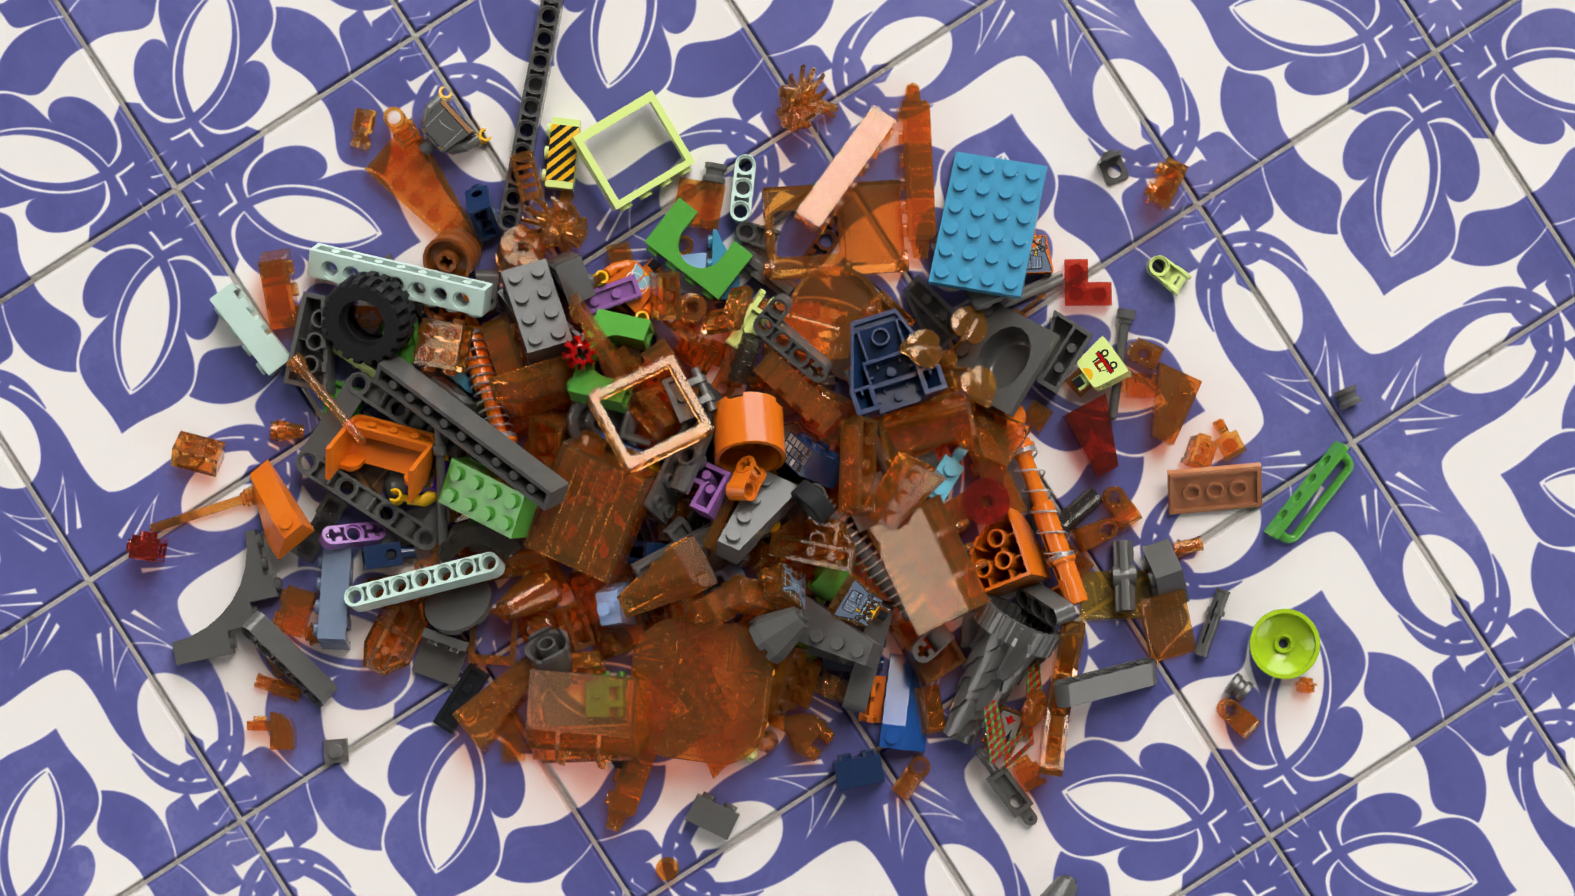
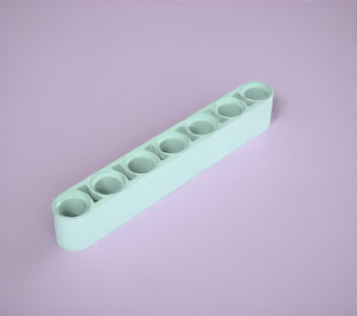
M485 552L352 586L345 591L344 600L355 611L364 612L498 578L504 573L505 564L495 553ZM496 561L495 566L492 569H488L489 563ZM473 566L472 573L465 575L466 569ZM451 572L450 578L443 581L444 575ZM428 578V583L425 586H421L422 580ZM406 583L405 589L402 592H398L399 587ZM384 589L383 595L376 598L377 592ZM361 595V600L358 603H354L355 597Z

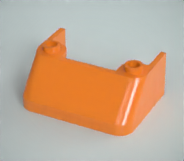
M367 415L352 416L325 448V479L330 480L339 468L348 472H354L366 463L405 474L404 483L408 486V502H413L427 484L435 457L433 455L435 434Z

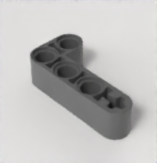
M777 294L753 323L754 331L814 382L824 381L832 370L831 361L783 320L791 311L793 301L787 294ZM775 302L783 303L785 311L778 310ZM761 319L768 320L771 328H765L761 324ZM779 335H786L789 343L781 342ZM797 350L805 351L807 358H800L797 355ZM811 359H814V361L809 365V361ZM819 366L823 368L820 373L816 370Z

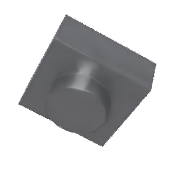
M348 738L323 740L325 764L349 762Z

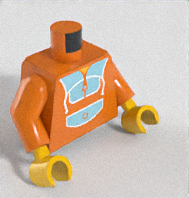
M653 257L643 267L637 261L632 262L627 259L614 262L592 275L593 278L598 276L601 279V283L597 285L600 287L605 283L609 284L635 274L643 297L626 303L636 313L634 317L649 320V317L657 308L660 289L658 288L659 283L653 276L662 266Z

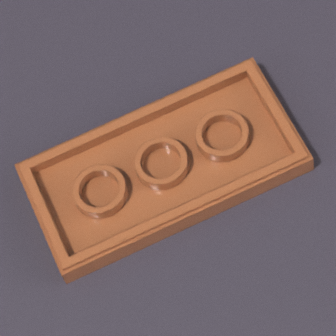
M1261 463L1167 470L1169 515L1262 507Z

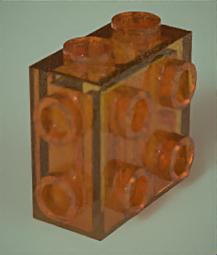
M432 315L431 319L422 318L418 328V343L414 350V364L422 366V371L435 373L436 369H441L444 375L456 376V372L465 374L474 327L467 326L466 321L452 318V322H446V317Z

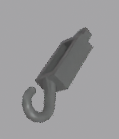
M976 747L974 750L975 754L990 773V776L986 778L987 782L1015 818L1020 816L1027 825H1034L1037 822V815L1030 807L1034 803L1009 770L1005 769V765L999 769L994 763L990 766V759L987 753L981 747ZM1014 794H1020L1023 797V803L1018 807H1013L1010 803V799Z

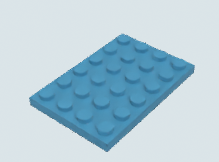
M962 152L955 153L928 281L930 285L1021 300L1048 170L1047 166Z

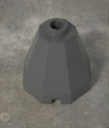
M790 607L756 616L749 621L751 625L749 632L760 651L765 649L768 652L765 657L769 661L778 664L786 659L808 629L809 617L803 609L799 610L797 607Z

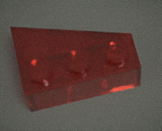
M1106 393L1063 416L1095 478L1119 466Z

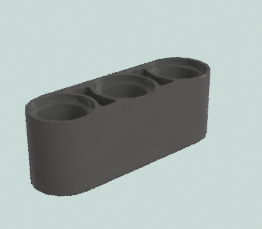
M1040 583L1018 589L1016 592L1019 606L1051 627L1075 620L1076 611L1073 604Z

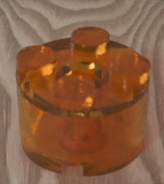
M522 224L507 230L502 235L495 253L497 269L501 273L503 270L544 259L546 242L536 231Z

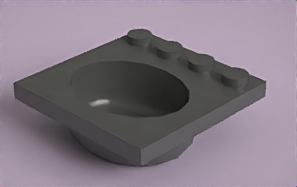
M995 303L986 310H976L941 369L947 383L1013 417L1059 341L1060 336L1005 306Z

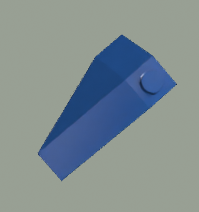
M891 653L878 746L925 752L928 727L916 664L908 655Z

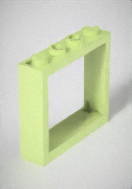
M652 90L570 139L612 211L620 209L623 212L633 206L632 200L637 197L643 200L653 194L650 189L659 185L660 189L672 182L670 177L677 173L680 177L692 170L690 165L695 163ZM650 103L684 161L619 200L584 142Z

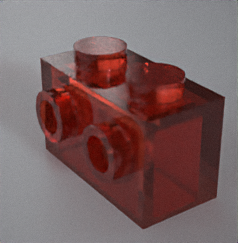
M140 531L139 535L132 534V539H128L126 552H129V558L164 563L168 539L158 538V533Z

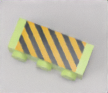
M552 117V123L547 124L546 136L550 137L549 146L545 145L544 159L548 161L547 169L542 170L541 182L545 183L546 189L574 192L578 152L570 139L581 133V120Z

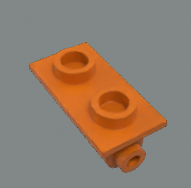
M875 675L865 713L859 712L858 721L882 723L886 676Z

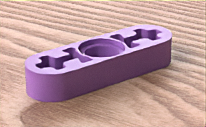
M377 521L327 526L323 529L319 542L323 548L328 550L380 544L384 539L386 528ZM347 532H355L359 539H350Z

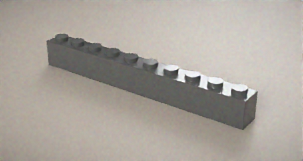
M395 355L378 363L373 379L375 384L544 511L564 501L570 483L400 356Z

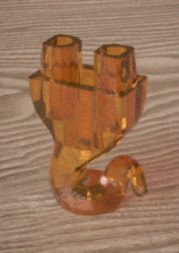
M793 691L792 700H790V711L796 709L799 705L795 691ZM764 713L769 724L788 735L792 748L798 754L804 755L813 761L822 753L820 749L812 744L817 737L829 744L836 735L827 726L828 723L813 713H799L789 716Z

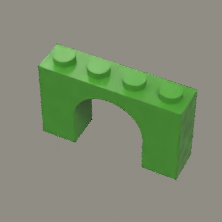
M678 198L645 240V244L648 246L646 250L656 258L659 255L666 260L665 265L672 271H681L685 275L683 279L691 286L699 285L704 289L701 293L709 300L713 301L715 298L720 301L754 256L734 241L721 259L710 267L697 268L685 262L679 251L680 240L699 214L681 198Z
M597 309L596 315L592 316L590 320V331L587 336L593 341L590 347L596 346L597 354H592L591 359H594L595 362L592 366L587 362L585 364L586 369L579 371L577 364L575 365L573 377H570L567 382V391L574 402L625 413L632 395L629 382L598 374L595 371L596 360L602 352L614 346H626L648 351L654 334V328L651 320Z

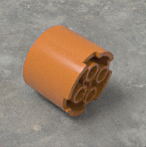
M743 392V396L732 399L724 397L715 404L717 410L712 413L713 428L715 429L713 438L714 457L717 467L733 474L739 460L748 455L753 456L758 467L770 473L776 471L785 463L783 406L776 402L774 396L761 392Z

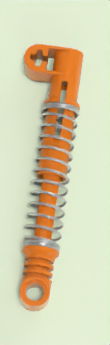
M462 293V297L466 301H469L468 297ZM424 305L426 315L435 323L442 324L454 321L457 330L455 334L456 342L459 343L458 347H461L463 350L460 355L465 356L463 364H467L466 372L470 373L468 380L473 382L471 389L478 392L473 397H482V400L477 402L476 406L485 407V409L479 411V414H487L484 420L488 419V423L517 444L516 433L511 432L514 425L509 423L511 416L506 415L509 408L504 406L506 400L501 398L504 394L499 389L501 383L496 381L498 378V374L494 372L496 367L491 364L493 357L489 356L490 349L486 347L488 341L483 339L485 331L479 325L477 318L470 317L467 313L447 312L446 308L442 307L439 308V313L436 314L437 307H427ZM495 391H500L501 395L497 397ZM498 399L504 400V403L501 406L499 405ZM500 408H506L507 411L502 414ZM503 416L509 417V420L506 423L504 422ZM506 425H511L512 428L507 431Z

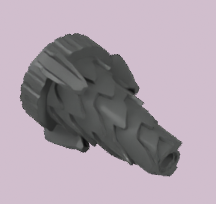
M985 594L980 597L976 606L967 608L962 621L959 646L962 648L969 647L972 650L962 667L965 671L955 688L957 694L949 709L950 713L943 732L948 737H953L962 743L974 746L982 729L985 727L983 710L993 700L996 701L998 708L1000 704L1004 705L1016 685L1019 686L1023 677L1027 675L1028 668L1038 659L1039 664H1041L1051 656L1061 637L1058 630L1028 613L1017 603L997 595Z

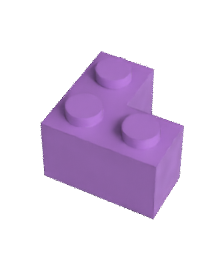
M706 462L705 467L698 471L692 486L698 490L689 506L700 516L719 524L732 502L726 495V486L733 474Z

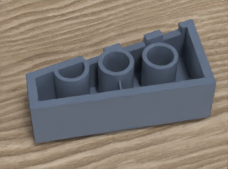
M323 548V554H319L318 566L322 568L321 577L317 578V591H320V600L315 602V613L319 615L318 623H314L313 635L317 637L322 649L350 650L351 642L346 637V631L351 630L352 621L350 613H348V609H351V607L345 603L344 594L349 586H353L354 553L352 548L336 550Z

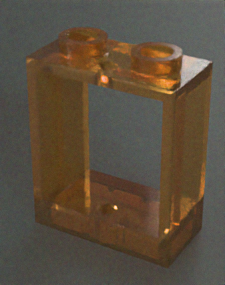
M501 604V608H491L489 613L512 615L510 656L477 654L478 624L470 628L468 663L517 666L521 610L515 609V605Z

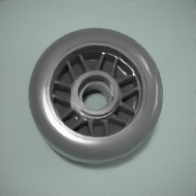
M630 400L627 406L630 409V416L625 431L635 434L638 418L635 406ZM572 402L566 419L567 432L572 443L581 452L592 457L607 458L617 455L627 448L624 445L601 438L599 432L601 431L620 438L618 432L624 413ZM603 417L608 421V426L603 429L598 428L595 420Z

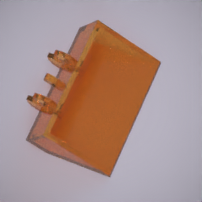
M940 494L867 529L917 636L972 613L990 602L976 572L989 564L988 560L975 565L972 564L967 551L974 548L973 542L963 545L957 530L965 527L970 522L968 519L953 524Z
M530 669L526 733L529 747L555 750L556 762L565 766V757L570 758L571 752H579L582 760H589V754H596V764L598 768L606 770V762H611L612 756L637 758L650 739L639 679Z

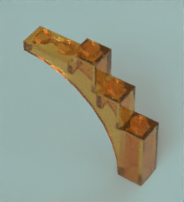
M1071 621L1060 626V639L1054 652L1052 675L1046 698V711L1040 735L1038 772L1040 774L1062 777L1064 770L1071 707L1060 708L1056 706L1054 682L1077 675L1085 636V623Z

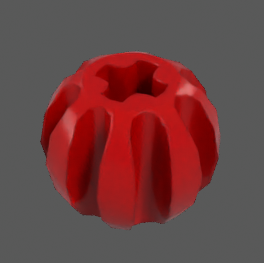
M581 335L573 336V343H570L569 340L565 342L564 346L568 347V350L562 352V358H569L566 365L571 369L577 364L578 371L585 370L587 362L591 366L595 362L594 359H591L592 354H597L596 346L590 347L593 341L588 337L581 341ZM578 348L583 350L580 358L576 356Z

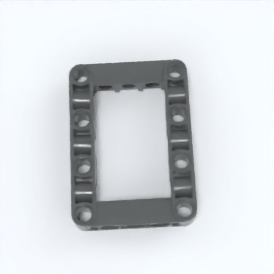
M355 372L349 376L295 460L296 467L301 473L421 550H430L438 542L437 501L424 521H420L408 514L403 508L392 504L386 497L368 488L364 483L344 470L338 469L330 480L325 479V448L349 421L362 401L368 403L398 424L428 432L434 430L433 426L406 406L404 414L396 416L392 411V407L399 401L375 384L373 378L367 374ZM362 377L365 380L366 385L363 390L358 391L353 387V380L355 378ZM444 436V444H447V455L449 457L471 458L470 454ZM306 455L314 459V465L310 469L304 468L302 465V458ZM344 481H350L353 484L354 490L351 494L342 492L341 485ZM388 506L393 510V517L391 519H383L381 517L380 511L383 507ZM447 507V527L457 511ZM429 532L433 537L432 543L429 545L422 544L420 534Z

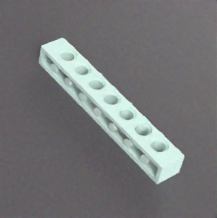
M321 243L316 244L309 250L307 276L315 277L317 281H332L339 285L351 275H356L353 268L358 272L365 271L369 273L370 271H376L379 273V276L382 274L390 276L392 282L396 278L400 279L403 284L400 288L403 291L407 290L410 295L408 297L409 302H421L427 307L438 306L446 308V311L453 313L463 312L473 318L482 317L490 310L492 283ZM331 263L336 265L337 270L332 267ZM418 283L423 285L425 291L419 288ZM440 288L446 292L447 296L441 293ZM462 293L468 297L469 301H466L462 297Z

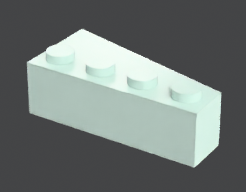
M231 282L209 299L215 306L214 310L219 317L225 319L230 325L228 326L230 332L235 338L239 337L244 343L242 347L249 356L253 355L258 361L256 366L263 375L267 373L273 377L287 366L289 352L238 285Z

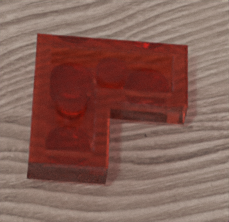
M1064 259L1065 306H1112V282H1088V259Z

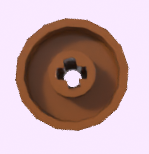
M450 227L441 231L425 247L423 266L428 269L468 277L480 264L482 258L480 244L477 238L469 231Z

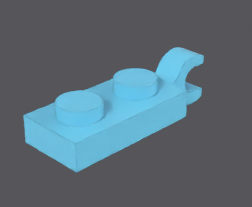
M960 444L959 447L955 448L951 457L945 454L920 494L940 507L965 468L959 463L966 455L968 448Z

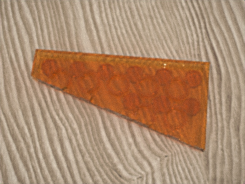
M410 118L365 170L435 233L439 234L450 227L465 229L477 238L482 249L484 243L479 241L472 222L433 154L431 153L427 156L418 147L424 139L413 119Z

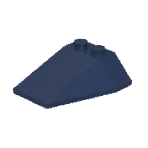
M896 308L851 322L850 396L857 417L883 416L924 403L948 389L940 364Z

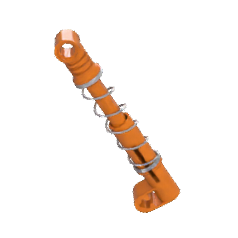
M1020 405L1015 415L1011 417L995 409L993 414L994 423L999 430L1006 432L1004 437H1008L1006 442L1010 443L1007 450L1009 459L1017 460L1019 465L1014 469V472H1021L1026 487L1021 492L1029 493L1033 507H1031L1028 513L1034 516L1038 527L1036 534H1040L1046 549L1043 554L1048 555L1047 564L1053 569L1058 585L1050 590L1070 601L1073 606H1077L1087 601L1088 597L1075 564V552L1070 550L1066 539L1068 532L1063 531L1059 520L1061 513L1055 509L1053 501H1049L1053 491L1044 489L1041 479L1046 472L1036 467L1034 458L1038 454L1037 447L1034 441H1031L1029 437L1026 438L1028 432H1024L1026 427L1023 426L1026 421L1025 410ZM1038 471H1043V475L1041 477ZM1046 491L1051 492L1049 497H1047Z

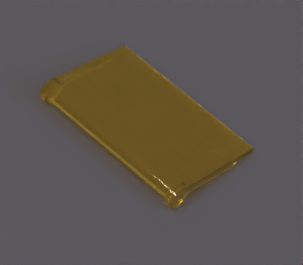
M1136 570V611L1115 612L1114 587H1112L1111 571L1080 572V578L1088 597L1087 601L1081 603V620L1152 618L1151 589L1147 575L1150 573L1149 570Z

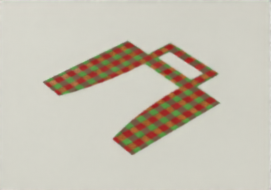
M1039 659L1027 670V725L1008 743L1001 713L996 701L993 700L983 710L990 766L1004 754L1005 769H1007L1034 744L1032 727L1045 716ZM1028 734L1029 742L1009 760V751Z

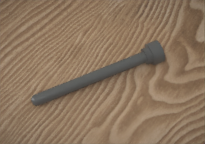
M1118 308L1116 318L1120 328L1116 353L1124 363L1129 325H1132V321L1135 320L1136 311ZM1122 381L1113 385L1111 389L1108 412L1110 420H1115L1118 415Z

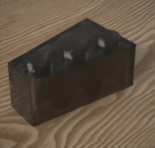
M917 275L902 290L901 293L932 356L935 358L968 324L920 275Z

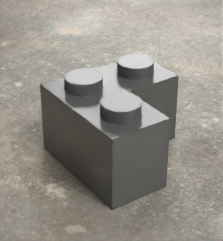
M1169 539L1142 547L1144 557L1140 559L1144 571L1149 570L1150 572L1147 575L1151 586L1155 587L1151 589L1155 602H1160L1163 610L1189 602L1183 569Z

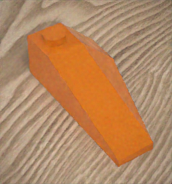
M266 460L250 474L266 542L277 559L280 560L315 530L271 462Z

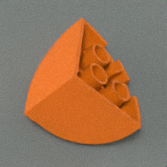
M1013 508L1000 512L987 522L980 535L976 536L969 551L968 569L965 571L966 589L969 599L979 600L985 594L1006 595L1051 578L1041 545L1033 529L1024 516Z

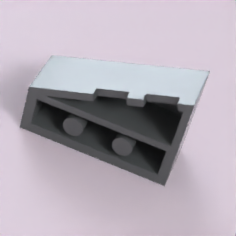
M567 250L547 259L555 287L569 306L595 296L593 287L596 286L591 273L587 272L581 255Z
M1054 310L1049 330L1057 333L1060 339L1038 374L1036 384L1056 395L1094 334Z

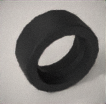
M803 480L791 492L793 499L800 508L819 524H823L835 512L833 505L825 495L807 480Z

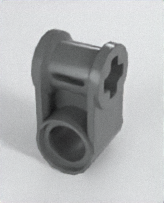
M743 221L738 224L735 232L736 238L740 242L771 254H775L774 246L777 237L782 233L777 229L750 221ZM743 226L750 227L753 232L750 238H743L739 232L740 228ZM768 235H770L769 242H768V244L766 245V241H767Z
M476 269L475 280L493 284L491 297L493 304L490 305V310L486 315L493 314L499 307L497 291L500 290V270Z

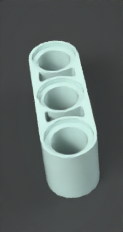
M748 154L739 156L735 162L730 215L736 223L748 221L752 211L756 162ZM744 160L752 163V168L748 172H744L739 168V164ZM741 183H745L750 187L749 192L745 195L739 194L736 190L737 186ZM738 206H743L747 209V214L743 218H738L735 216L734 210Z

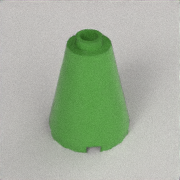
M834 552V556L830 554L812 572L814 578L812 581L809 578L807 579L806 588L832 603L838 591H841V586L851 570L841 556Z

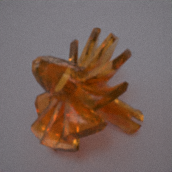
M801 65L798 86L793 73H790L788 85H782L778 90L782 106L776 110V114L782 121L780 125L790 131L799 133L800 129L810 128L812 126L810 119L819 113L829 118H834L836 115L831 113V111L838 112L837 104L823 100L827 93V88L818 94L816 93L825 77V74L822 72L820 77L814 82L816 67L811 68L805 79L806 65Z
M562 190L559 199L551 196L553 203L551 208L548 207L545 201L534 198L533 201L544 211L526 206L524 211L532 213L537 219L521 218V222L526 225L532 224L541 227L526 231L529 237L542 238V247L558 246L560 252H565L573 247L580 248L589 231L587 230L586 216L580 217L575 205L572 204L575 196L569 190Z

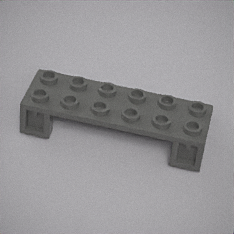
M706 382L710 393L714 394L716 404L723 397L709 382ZM700 392L698 393L696 399L702 397ZM706 406L699 407L702 412L701 417L682 425L643 503L644 507L640 514L644 518L667 525L673 516L675 507L680 497L683 496L682 493L669 488L679 463L677 453L683 445H686L695 422H702L713 427L712 413L708 412Z

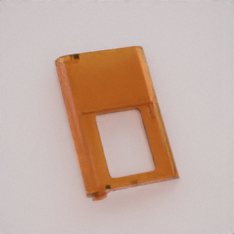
M900 179L762 188L767 262L763 264L764 276H768L769 280L773 281L908 272L909 255L907 249L904 248ZM834 208L837 211L839 253L778 257L776 255L774 212Z

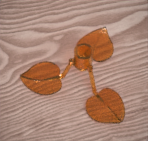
M972 305L961 307L953 313L950 321L951 328L955 334L962 337L950 350L943 351L942 347H938L940 343L939 336L929 329L918 330L905 339L899 351L908 356L914 363L924 368H931L939 363L943 373L948 370L952 373L955 371L967 372L961 375L959 379L963 392L981 406L989 408L992 405L997 388L994 374L984 366H976L972 370L969 367L955 366L957 364L955 351L965 339L975 345L980 343L986 336L987 321L981 310H975Z

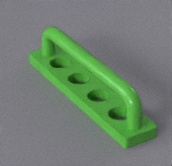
M1338 441L1331 445L1266 527L1264 532L1268 536L1276 540L1280 539L1285 543H1294L1301 538L1352 473L1354 463L1350 455L1347 454L1349 450L1347 446ZM1341 460L1344 463L1342 471L1293 533L1287 534L1285 532L1286 528Z

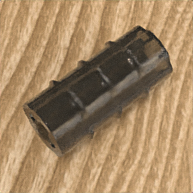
M752 333L742 334L737 351L734 354V360L730 365L729 379L739 384L748 383L750 374L753 372L754 363H756L757 354L760 352L759 349L762 343L760 337Z
M1090 486L1075 500H1072V503L1066 508H1063L1059 516L1060 523L1070 532L1085 518H1088V515L1096 510L1104 500Z

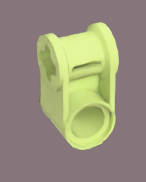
M1162 255L1150 258L1146 264L1147 273L1176 296L1180 294L1179 290L1186 280L1192 278L1184 269ZM1155 260L1163 263V270L1160 273L1155 272L1152 268Z

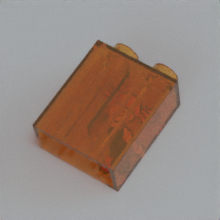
M584 430L580 437L576 436L562 442L552 471L570 483L564 501L547 511L538 506L523 546L608 584L620 578L623 574L647 512L643 503L659 472L649 468L651 458L630 449H625L623 456L606 449L609 440L601 438L597 433Z

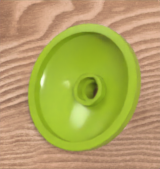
M1277 609L1263 615L1254 625L1249 641L1250 652L1254 662L1264 673L1280 679L1296 678L1306 673L1316 662L1320 651V637L1314 623L1303 613L1293 609ZM1281 639H1285L1287 642L1284 648L1279 646Z

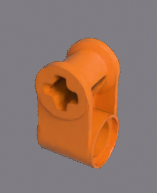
M748 455L739 460L730 481L727 483L726 495L731 501H753L757 497V493L767 473L763 468L757 466L753 456Z

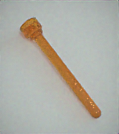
M297 353L286 362V366L291 372L300 374L358 444H365V436L306 368V359L302 354Z
M253 486L243 489L239 496L152 523L149 529L151 532H158L242 504L249 507L257 505Z

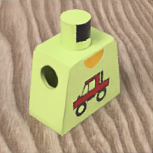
M1102 336L1077 361V365L1082 373L1074 378L1072 382L1079 391H1082L1091 384L1095 390L1100 392L1130 377L1132 374L1108 340Z

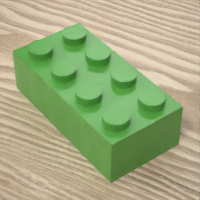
M469 457L451 459L438 500L439 503L510 539L528 536L537 508L534 502L486 466Z

